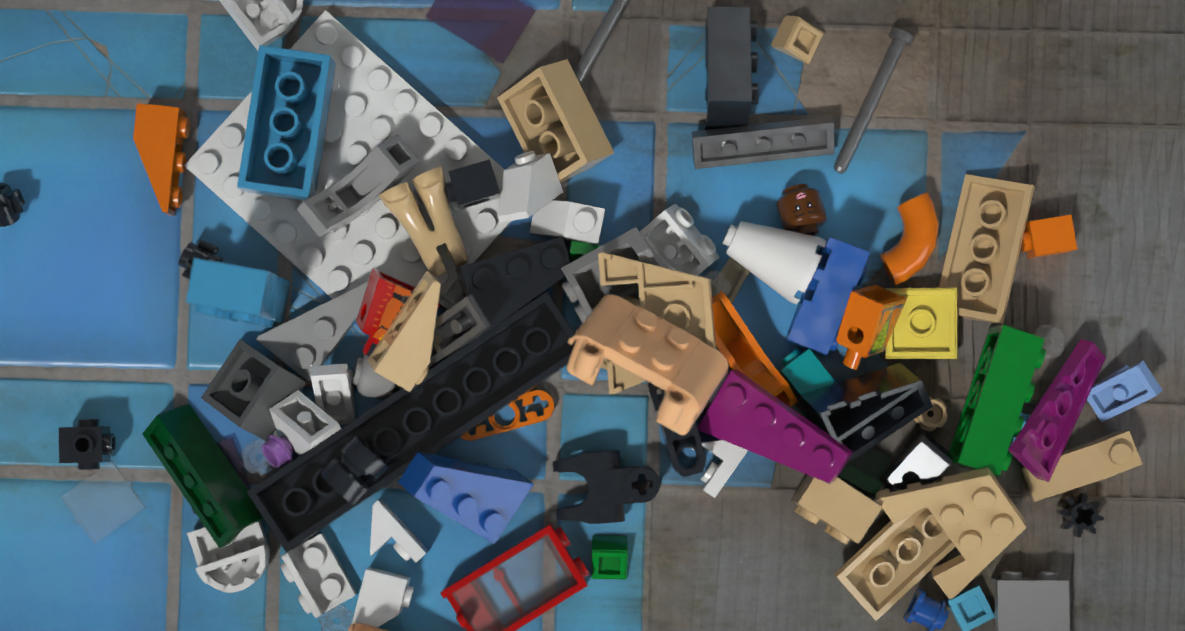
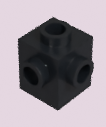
M99 419L77 420V427H59V463H78V470L100 469V462H111V455H114L116 450V438L114 433H110V426H99Z

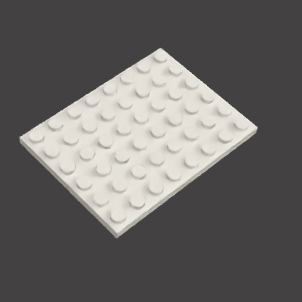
M326 10L290 48V50L331 55L336 63L316 194L340 181L355 169L378 144L397 134L420 160V163L399 184L409 183L418 208L431 231H434V226L412 183L413 178L441 166L445 182L451 181L448 171L490 159L501 193L503 171L505 169ZM252 91L184 165L332 299L368 282L373 268L414 287L417 286L425 272L429 271L407 231L381 200L338 231L333 232L331 230L319 237L297 211V208L303 202L302 200L247 193L237 187ZM447 193L450 210L467 253L468 263L462 266L475 263L512 221L499 222L497 215L500 198L460 209L457 201L450 203ZM445 244L436 247L438 253L442 256L443 264L447 273L436 277L441 283L439 295L441 293L445 294L458 278L455 271L456 266L447 254Z

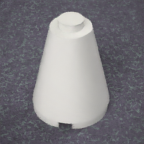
M740 221L737 227L732 224L730 225L722 244L728 246L726 250L727 255L787 301L796 305L800 301L795 296L797 290L803 293L806 291L821 259V255L816 252L817 246L820 245L825 248L826 240L812 235Z

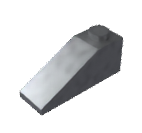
M472 294L436 318L431 359L428 368L447 359L477 339L490 327L489 322Z

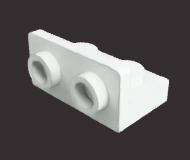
M676 204L665 209L640 231L650 247L656 262L661 267L698 276L719 259L713 241L706 235H701L693 225L694 220L690 213L682 207L679 208Z
M324 533L281 555L284 563L280 564L281 569L290 583L295 581L301 592L298 595V600L307 614L312 612L314 617L317 618L357 595Z

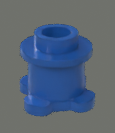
M918 588L904 613L903 619L910 624L914 621L926 627V631H934L935 628L941 630L948 618L949 611L945 609L946 601L941 600L938 602L926 596V592Z

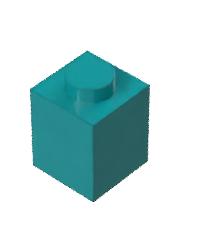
M796 348L781 360L784 367L778 372L787 381L803 404L801 394L835 383L834 379L810 348L802 353Z

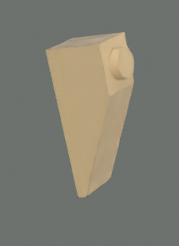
M429 271L425 272L367 360L374 372L409 392L415 384L418 385L424 380L431 359L441 283Z
M1115 431L1064 451L1049 482L1037 479L1026 467L1020 470L1032 500L1036 502L1109 478L1140 466L1143 463L1130 431Z

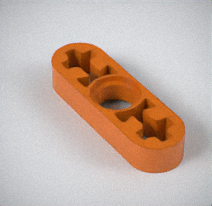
M535 390L527 392L517 400H523V407L533 404V397L539 396L541 401L547 400L549 407L544 408V415L538 416L535 411L525 413L528 420L520 422V410L514 401L508 405L515 412L514 421L510 425H499L493 415L489 418V422L494 430L487 432L485 424L475 428L476 434L470 435L467 432L460 438L474 441L545 421L553 414L554 401L545 391Z

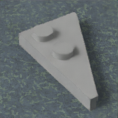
M368 282L259 335L256 340L306 380L311 381V366L324 365L357 320Z

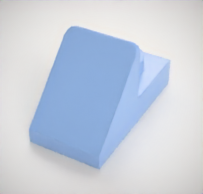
M1144 360L1130 367L1125 365L1094 384L1087 401L1102 423L1156 397L1163 390Z

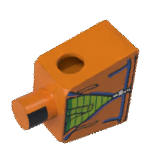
M878 285L851 291L836 338L838 344L848 348L843 360L844 365L855 370H863L868 356L884 351L907 298Z

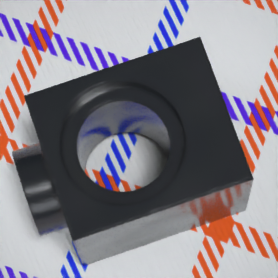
M490 159L448 171L451 181L445 182L450 203L457 201L460 209L500 198V191Z

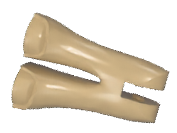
M441 166L412 179V183L432 221L434 231H431L426 224L408 182L394 186L379 194L386 208L399 220L407 231L426 267L435 277L447 273L442 256L436 249V247L445 244L446 252L456 268L468 263L465 246L450 210L445 177Z

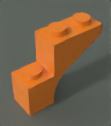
M721 291L712 297L716 349L724 355L728 362V367L731 370L737 369L789 407L797 403L798 401L789 384L761 349L727 296Z

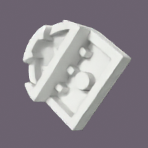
M219 0L257 51L259 45L267 46L289 33L297 23L303 7V0Z
M261 521L244 528L230 544L222 548L217 546L205 527L187 533L198 565L195 569L199 577L205 584H209L217 590L225 593L242 591L253 585L267 568L270 550Z

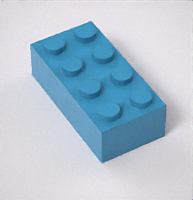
M259 45L237 184L239 189L247 193L302 201L316 195L336 63L331 55Z
M194 258L186 303L196 305L195 312L218 319L235 322L243 321L252 325L272 328L273 321L283 323L291 282L269 271Z

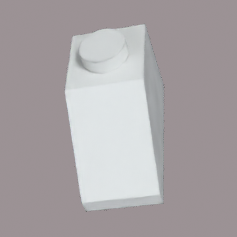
M529 151L520 154L514 158L515 163L503 171L497 215L500 223L529 218L563 193L550 153L536 155L535 151Z
M552 200L533 214L529 234L553 239L563 237V240L568 242L576 241L599 245L605 209L574 202Z
M299 390L269 409L278 436L286 437L292 444L294 452L299 456L341 429L337 421Z
M372 567L367 568L352 623H363L378 628L398 616L402 612L403 607L409 608L414 592V587L408 586L411 577Z

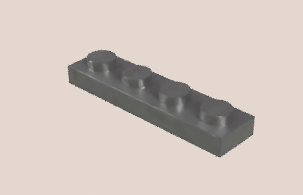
M831 116L691 132L695 169L834 154V122Z

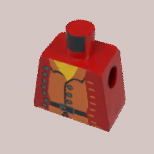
M374 268L371 271L356 320L360 330L369 335L362 349V352L369 357L416 288Z

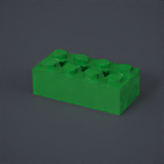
M1006 325L988 329L948 451L953 460L952 464L973 471L989 468L994 476L999 477L1001 471H1007L1012 459V453L1009 451L1013 436H1018L1023 426L1024 417L1020 416L1023 404L1030 401L1034 392L1035 383L1031 382L1035 368L1040 369L1046 355V349L1042 348L1044 338Z

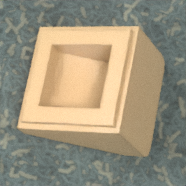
M785 16L771 46L803 63L809 64L824 33L798 16Z

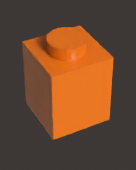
M1072 215L1027 222L1021 244L1022 252H1027V258L1045 257L1078 250Z

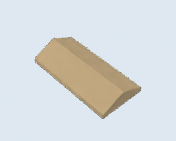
M965 174L939 288H958L959 317L1003 324L1035 189L1034 185Z
M938 477L933 483L941 482L942 479ZM925 507L895 524L890 521L834 575L867 613L877 621L956 546L930 510Z

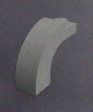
M397 134L378 144L355 169L340 181L303 201L297 208V211L319 237L331 230L336 232L381 200L379 194L397 186L420 163V160Z

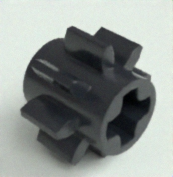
M0 183V227L14 224L19 220L20 213L24 212L22 205L25 202L20 189L12 191L10 185L6 183Z
M203 239L200 240L198 245L190 242L185 247L178 262L179 266L185 268L182 276L190 280L194 258L222 263L223 258L216 255L219 248Z
M1085 493L1078 495V501L1065 496L1064 500L1067 505L1063 510H1056V513L1063 515L1064 519L1060 528L1066 530L1074 527L1073 535L1079 538L1082 536L1083 529H1086L1091 534H1095L1096 529L1094 525L1097 521L1104 520V517L1098 515L1096 510L1101 503L1099 501L1087 503L1088 497ZM1077 508L1085 509L1086 511L1082 514L1083 522L1075 521V518L1078 516Z

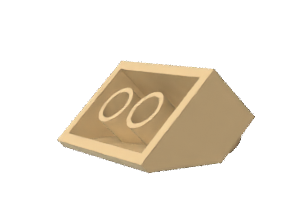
M568 59L539 67L497 97L524 153L529 151H535L536 155L550 153L560 183L594 167L614 154Z

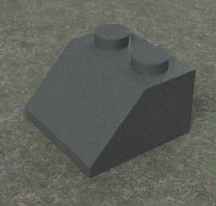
M239 339L201 399L240 428L267 442L268 436L273 435L276 430L269 409L297 390L301 392L306 382L281 364Z

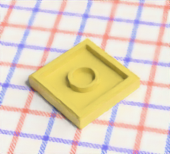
M886 288L907 298L887 343L886 359H958V288Z

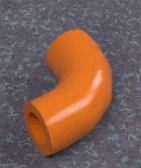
M928 192L914 197L897 207L904 226L902 237L897 245L880 254L886 273L895 286L905 282L924 268L936 248L939 222L934 203Z

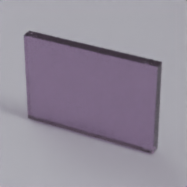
M435 0L426 18L489 55L496 62L504 64L533 17L535 10L518 0Z

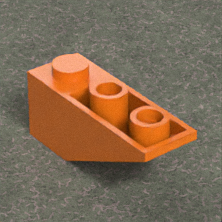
M137 103L133 140L162 212L169 216H175L176 208L181 207L183 199L182 187H178L180 173H184L186 169L184 166L186 164V153L182 152L183 138L187 139L189 137L190 119L186 117V112L179 107Z

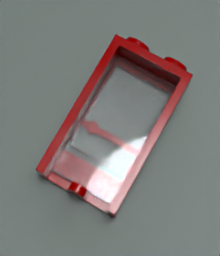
M549 523L444 588L440 593L443 598L447 597L457 614L456 619L461 627L467 631H516L587 587L588 582L585 577L589 576L590 573L580 557L573 560L566 548L571 545V542L562 527L559 526L554 529L553 525Z

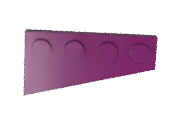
M1080 339L1009 448V451L1037 479L1046 482L1050 481L1106 359L1104 354L1091 341Z
M737 369L730 371L697 427L699 431L829 484L836 480L853 452Z

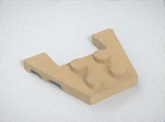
M598 253L601 286L638 283L640 307L699 338L701 342L716 349L711 279L609 253ZM607 361L609 394H616L646 381L616 363Z
M989 468L942 477L943 481L927 485H922L918 482L908 484L907 489L894 492L885 489L876 493L877 502L883 507L882 509L893 524L927 507L961 553V555L932 569L934 580L949 600L960 593L1027 528L1025 519Z

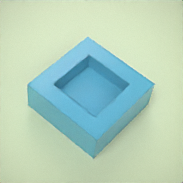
M977 584L958 593L953 599L945 600L961 631H970L995 618L984 593Z

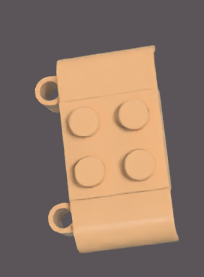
M616 295L604 296L568 342L571 345L575 342L567 364V371L591 386L595 384L604 358H607L665 390L666 394L658 410L656 422L680 435H685L689 432L728 370V362L721 352L638 305L635 306Z

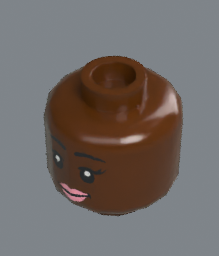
M798 184L783 190V196L776 203L783 229L812 236L818 234V228L827 220L820 192L817 189L809 188L808 184Z

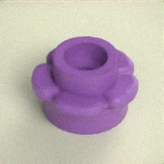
M269 435L268 441L261 446L265 458L275 468H280L282 465H287L292 461L294 449L290 441L284 436Z

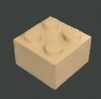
M807 475L790 500L798 505L794 512L815 525L819 520L827 525L824 532L847 545L849 540L859 544L883 508L838 477L829 484Z

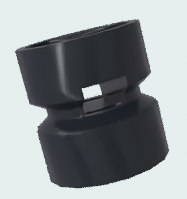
M354 435L341 449V458L334 457L320 471L321 476L352 504H355L368 490V481H377L390 467L371 446L357 435Z

